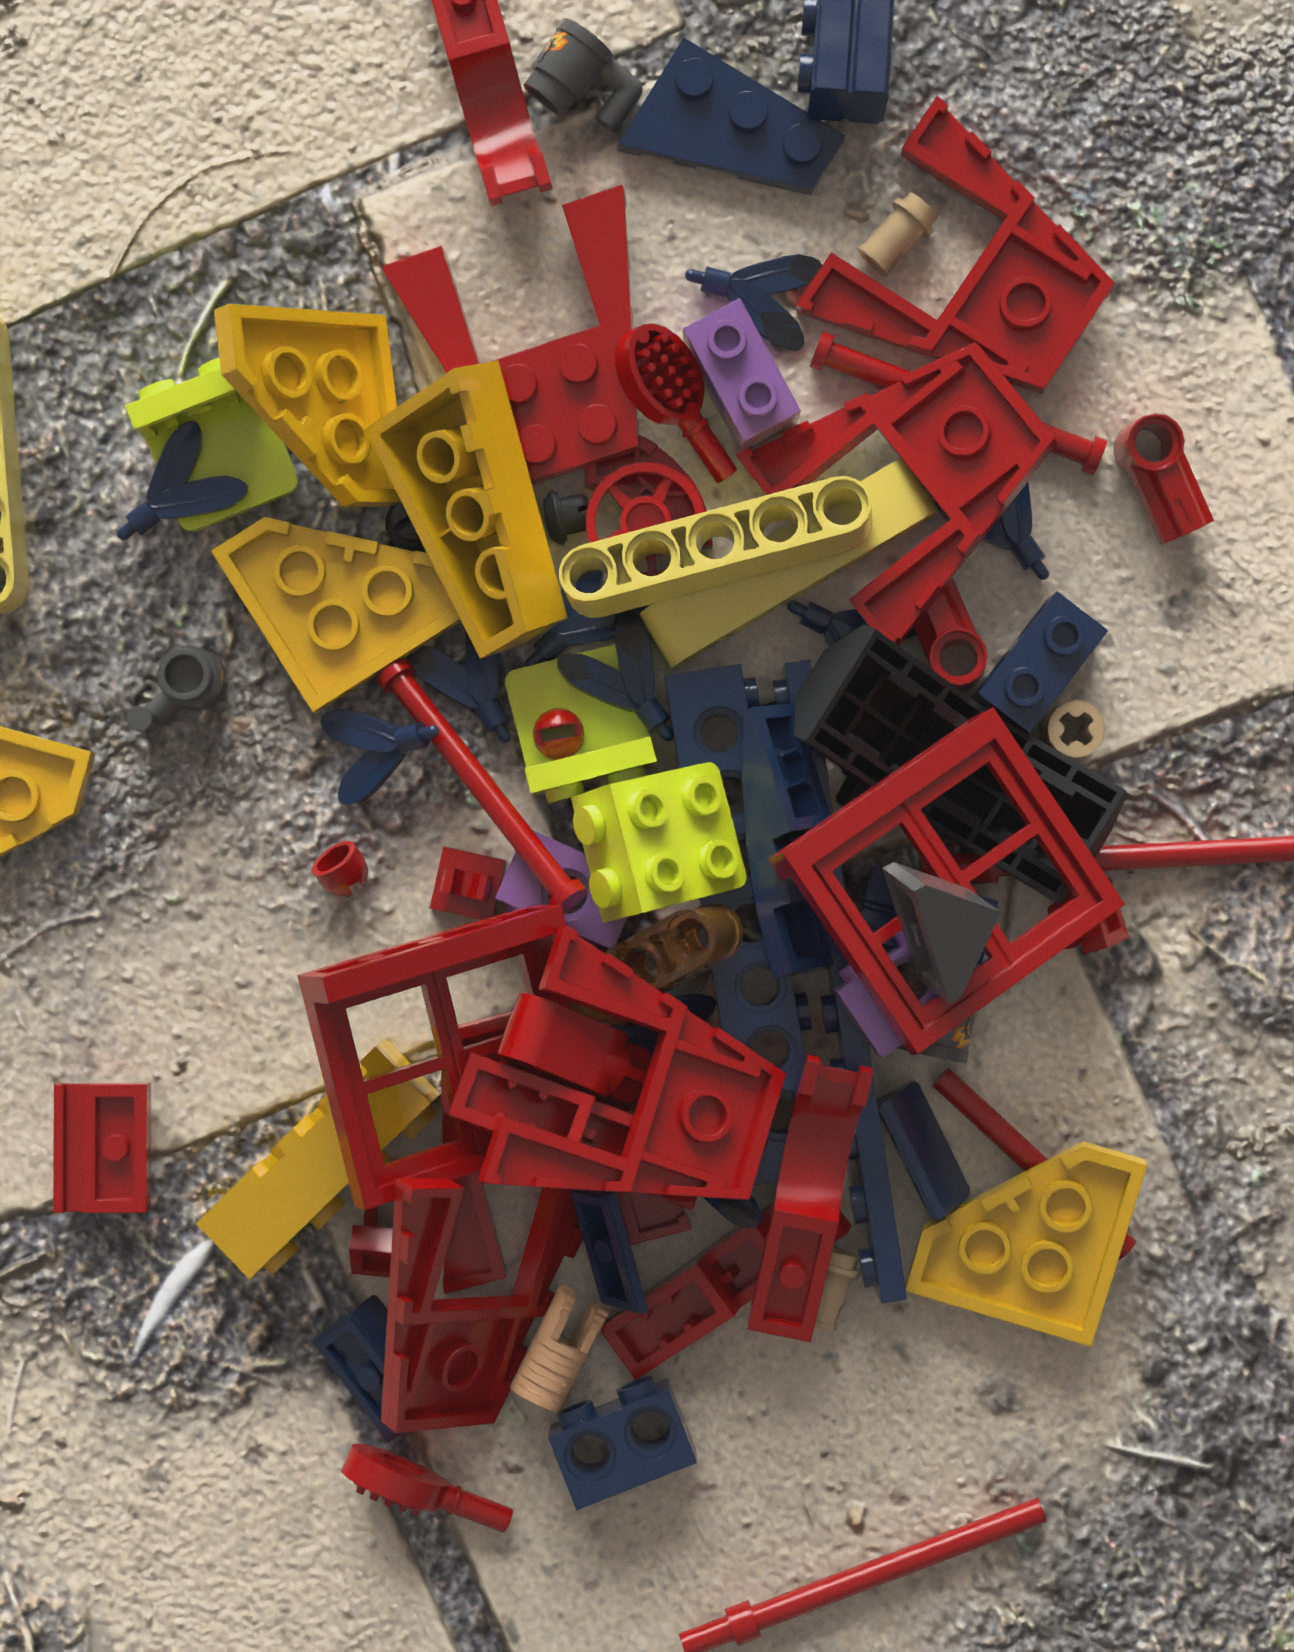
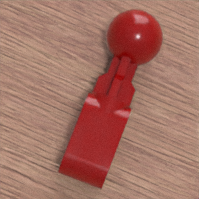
M523 992L518 994L496 1054L503 1060L575 1090L600 1098H607L608 1096L624 1104H629L639 1099L651 1061L649 1051L628 1042L629 1036L626 1033L553 1001Z

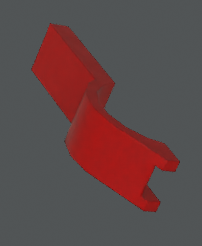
M431 0L490 206L503 204L502 197L535 187L539 188L540 193L552 190L543 153L538 145L523 95L498 0Z
M807 1055L787 1129L774 1204L748 1315L747 1330L811 1343L839 1224L841 1199L849 1155L863 1107H866L873 1077V1068L860 1065L858 1072L820 1065L821 1057Z

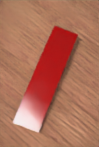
M471 1052L448 1116L490 1134L493 1133L497 1118L507 1117L621 1156L634 1114L595 1101V1096ZM646 1194L690 1211L694 1209L697 1197Z
M774 1202L760 1210L762 1223L758 1227L745 1228L737 1226L644 1292L648 1311L637 1314L621 1309L605 1321L600 1332L635 1380L733 1318L742 1306L752 1301ZM841 1210L835 1241L845 1236L852 1227Z

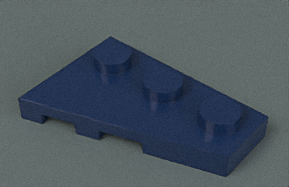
M683 37L619 141L618 151L640 156L641 153L673 160V164L693 169H696L697 166L734 174L737 176V179L812 195L844 143L846 135L821 120L811 119L810 116H807L808 112Z

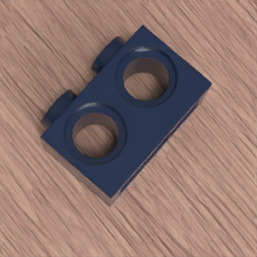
M1057 591L1044 601L970 698L987 709L994 707L1001 718L1029 734L1108 630Z
M652 1376L639 1378L618 1388L616 1392L619 1398L597 1407L594 1406L592 1400H585L573 1404L556 1414L559 1422L550 1425L548 1439L576 1511L697 1463L696 1448L669 1379L654 1383ZM644 1412H657L665 1417L669 1427L663 1436L655 1440H646L635 1433L632 1424L636 1417ZM583 1436H597L607 1444L609 1452L600 1462L585 1463L575 1455L572 1448L574 1443Z

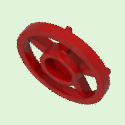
M653 462L629 464L610 473L593 492L586 513L589 543L599 541L595 525L596 514L599 504L607 491L623 511L620 517V529L606 538L673 521L671 520L668 508L664 504L672 481L686 493L692 503L695 514L705 512L703 503L692 483L675 469ZM648 473L664 477L652 497L640 496L632 500L614 486L618 481L635 474ZM651 554L645 557L649 572L640 573L646 576H657L667 568L657 571L656 554Z

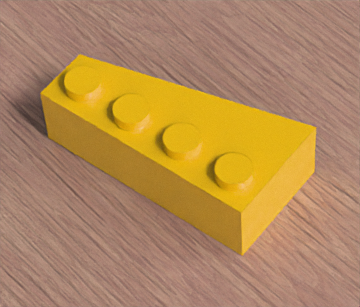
M498 360L452 369L365 429L480 659L523 645L568 618Z
M389 1040L376 1045L359 1061L363 1079L411 1064ZM424 1076L367 1094L384 1164L388 1163L392 1158L383 1149L401 1132L411 1141L438 1115L430 1104L440 1093ZM327 1094L319 1101L317 1108L309 1116H305L270 1150L271 1153L263 1161L260 1160L196 1223L249 1280L262 1267L273 1275L300 1249L292 1238L308 1222L317 1230H320L346 1204L337 1195L349 1184Z

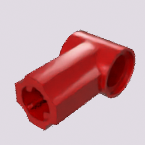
M1154 413L1145 415L1120 430L1114 442L1113 452L1115 461L1121 470L1129 474L1160 545H1163L1214 522V519L1183 451L1185 440L1182 429L1169 416ZM1140 430L1150 431L1159 439L1161 453L1156 462L1147 461L1138 453L1136 438Z
M952 578L913 629L927 659L929 668L963 692L978 684L984 674L988 655L986 645L980 636L977 635L954 578ZM954 645L964 646L975 656L976 666L967 675H950L940 665L939 656L943 650Z

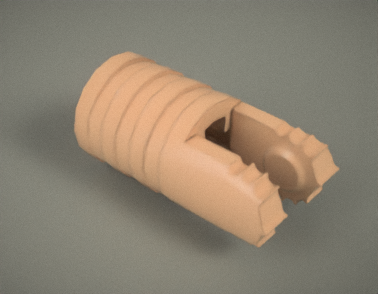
M563 1284L557 1288L510 1384V1389L522 1398L557 1413L562 1411L609 1315L611 1307L602 1304L599 1300L596 1302L591 1301L580 1319L571 1340L561 1336V1333L568 1321V1316L573 1310L576 1298L575 1290Z

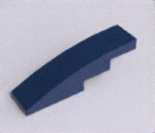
M796 703L755 706L744 711L742 786L746 846L757 915L773 979L815 972L834 965L823 924L793 879L789 878L781 881L767 860L830 816L810 747L794 736Z

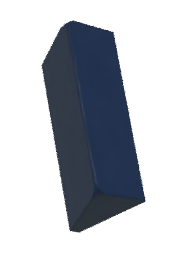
M911 1081L877 1098L879 1115L927 1213L938 1221L946 1217L969 1196L970 1187L920 1085L916 1081Z
M571 1189L572 1200L600 1302L637 1314L648 1311L617 1193Z
M371 1295L319 1334L312 1342L389 1443L402 1433H395L381 1422L388 1309L379 1297Z

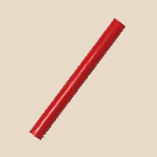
M949 1067L933 1082V1088L1024 1172L1048 1160ZM1128 1233L1126 1234L1119 1260L1125 1257L1136 1244V1240Z

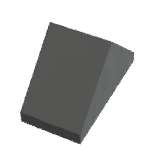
M893 862L882 869L917 979L950 1004L961 998L1001 912L968 888Z

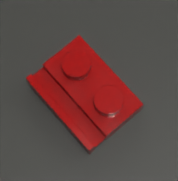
M151 1082L54 1084L53 1213H147L150 1211Z

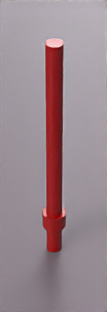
M1294 836L1102 846L1095 860L1103 871L1294 861ZM970 851L968 853L951 854L961 871L980 858ZM919 856V871L932 875ZM992 866L970 882L971 884L998 883L999 877L1010 875Z
M1034 1498L751 1606L749 1600L726 1608V1616L679 1633L684 1652H706L732 1641H736L737 1646L762 1638L761 1630L1046 1523L1045 1514L1038 1498Z

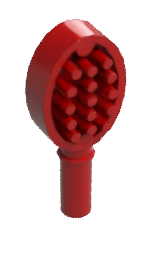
M654 323L643 324L624 333L620 337L615 349V366L619 381L630 401L645 417L657 424H677L683 432L682 437L687 438L716 483L729 478L737 471V468L707 424L708 419L704 418L700 412L703 407L705 394L704 379L691 350L678 335L668 328Z
M359 1443L352 1444L341 1470L344 1476L357 1485L356 1492L358 1494L364 1495L367 1489L370 1491L371 1495L369 1498L371 1500L377 1501L379 1496H382L386 1506L392 1507L395 1502V1504L399 1505L398 1510L406 1512L408 1508L411 1510L410 1513L415 1516L419 1515L420 1510L438 1511V1509L447 1511L448 1515L455 1514L502 1533L506 1532L512 1519V1508L463 1490L459 1485L455 1487L433 1470L378 1447Z

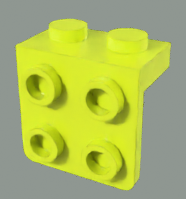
M220 358L201 365L197 369L199 376L177 385L172 379L148 385L138 392L139 400L125 405L134 430L147 441L156 466L171 434L182 424L188 421H195L199 424L202 431L203 447L188 482L226 475L238 478L248 485V494L232 508L216 513L178 519L181 527L189 532L199 531L292 494L299 486V478L285 443L221 375Z
M615 644L578 653L597 659L620 671ZM558 659L515 669L507 674L505 686L526 765L524 769L530 793L533 796L545 794L548 804L565 801L573 796L585 793L584 783L608 778L609 784L639 778L647 776L645 768L657 765L651 736H649L647 728L635 712L625 711L609 705L571 686L557 668ZM554 708H563L573 712L580 719L584 728V742L580 750L574 756L559 760H553L544 756L538 750L533 740L535 722L541 714ZM573 724L556 729L541 730L544 742L575 736Z
M711 762L616 782L571 797L574 809V831L579 841L583 844L591 875L589 879L590 893L593 901L599 907L603 923L738 889L746 882L747 875L720 770Z

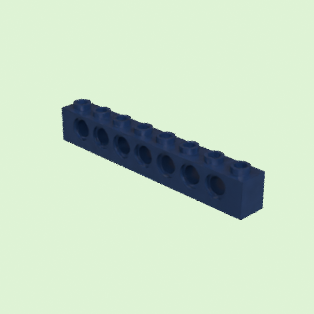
M741 664L666 675L664 682L672 731L674 733L678 769L711 762L719 768L722 780L732 779L742 785L744 711L751 707L760 706L755 677L743 678ZM723 717L733 723L737 731V740L732 748L727 751L716 752L704 745L701 740L700 729L708 719ZM743 809L740 813L731 816L737 840L746 843ZM750 875L741 888L699 898L720 1029L752 1049L754 1040L765 1032H777L785 1038L787 1054L784 1060L776 1065V1067L786 1073L780 1095L790 1097L795 1101L807 1059L804 1056L801 1031L812 1030L809 1004L806 992L794 994L792 976L776 979L777 991L774 997L767 1003H750L742 994L741 983L749 971L755 968H766L771 971L763 935L755 941L745 942L738 939L731 928V918L739 907L746 904L756 905ZM770 1128L767 1137L768 1144L762 1154L753 1186L777 1182L788 1128L782 1130Z

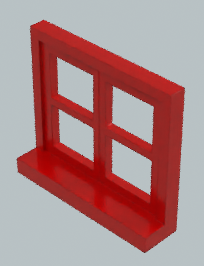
M994 707L970 718L767 859L781 881L789 878L793 879L910 1055H916L924 1051L1125 905ZM986 764L1026 825L961 871L921 809ZM899 825L934 877L968 888L978 895L970 881L1035 837L1074 897L1011 943L996 923L983 949L988 959L974 968L961 998L948 1004L937 995L922 1006L882 946L884 942L902 930L898 916L873 933L832 871Z
M562 905L526 906L297 975L355 1208L368 1210L394 1201L397 1178H450L454 1180L481 1170L492 1134L454 1118L458 1136L457 1140L384 1164L367 1094L441 1070L451 1108L470 1053L486 1056L498 1051L504 1034L463 1047L447 977L518 956L527 993L569 1008L567 1000L538 990L553 945L552 935L556 934L558 927L566 925ZM421 986L438 1056L363 1079L346 1009Z

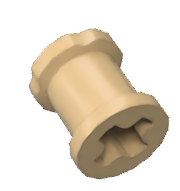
M1079 700L1065 702L1048 711L1041 720L1040 741L1073 760L1088 756L1098 749L1104 739V719L1098 709L1088 702ZM1074 718L1080 719L1083 726L1079 729L1078 734L1083 742L1081 743L1076 740L1064 744L1059 737L1063 734L1065 728L1059 720L1062 719L1067 722Z

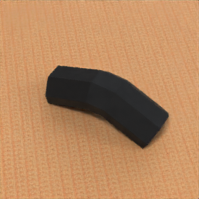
M862 625L823 651L796 694L794 736L871 788L970 718L988 709L967 696L877 629ZM1001 718L1095 858L1111 833L1128 796L1127 791ZM986 764L921 809L935 831L978 857L983 856L1026 825ZM1035 837L993 865L1059 905L1071 892Z

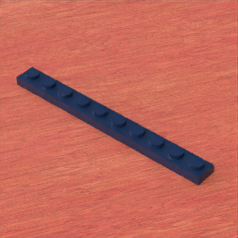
M811 660L784 664L782 667L783 679L772 681L775 705L796 703V694L812 670ZM810 747L830 815H832L834 812L826 759ZM840 865L832 872L845 890L842 865ZM824 927L834 965L821 969H827L831 995L820 996L821 1012L825 1033L837 1032L840 1058L830 1059V1067L858 1072L860 1065L872 1068L868 1042L832 991L844 982L838 972L849 963ZM873 1076L866 1107H863L849 1155V1160L856 1159L860 1185L849 1186V1197L854 1224L866 1223L869 1248L858 1250L864 1288L875 1287L876 1295L883 1304L907 1300Z

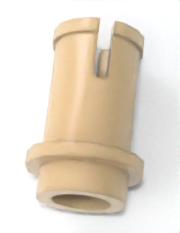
M911 192L904 199L896 198L892 202L894 211L867 241L857 248L861 257L885 277L892 272L891 269L921 236L930 237L933 233L931 225L936 221L937 215L926 202Z
M833 1246L815 1327L827 1331H836L837 1321L852 1278L858 1279L861 1271L856 1268L859 1256Z

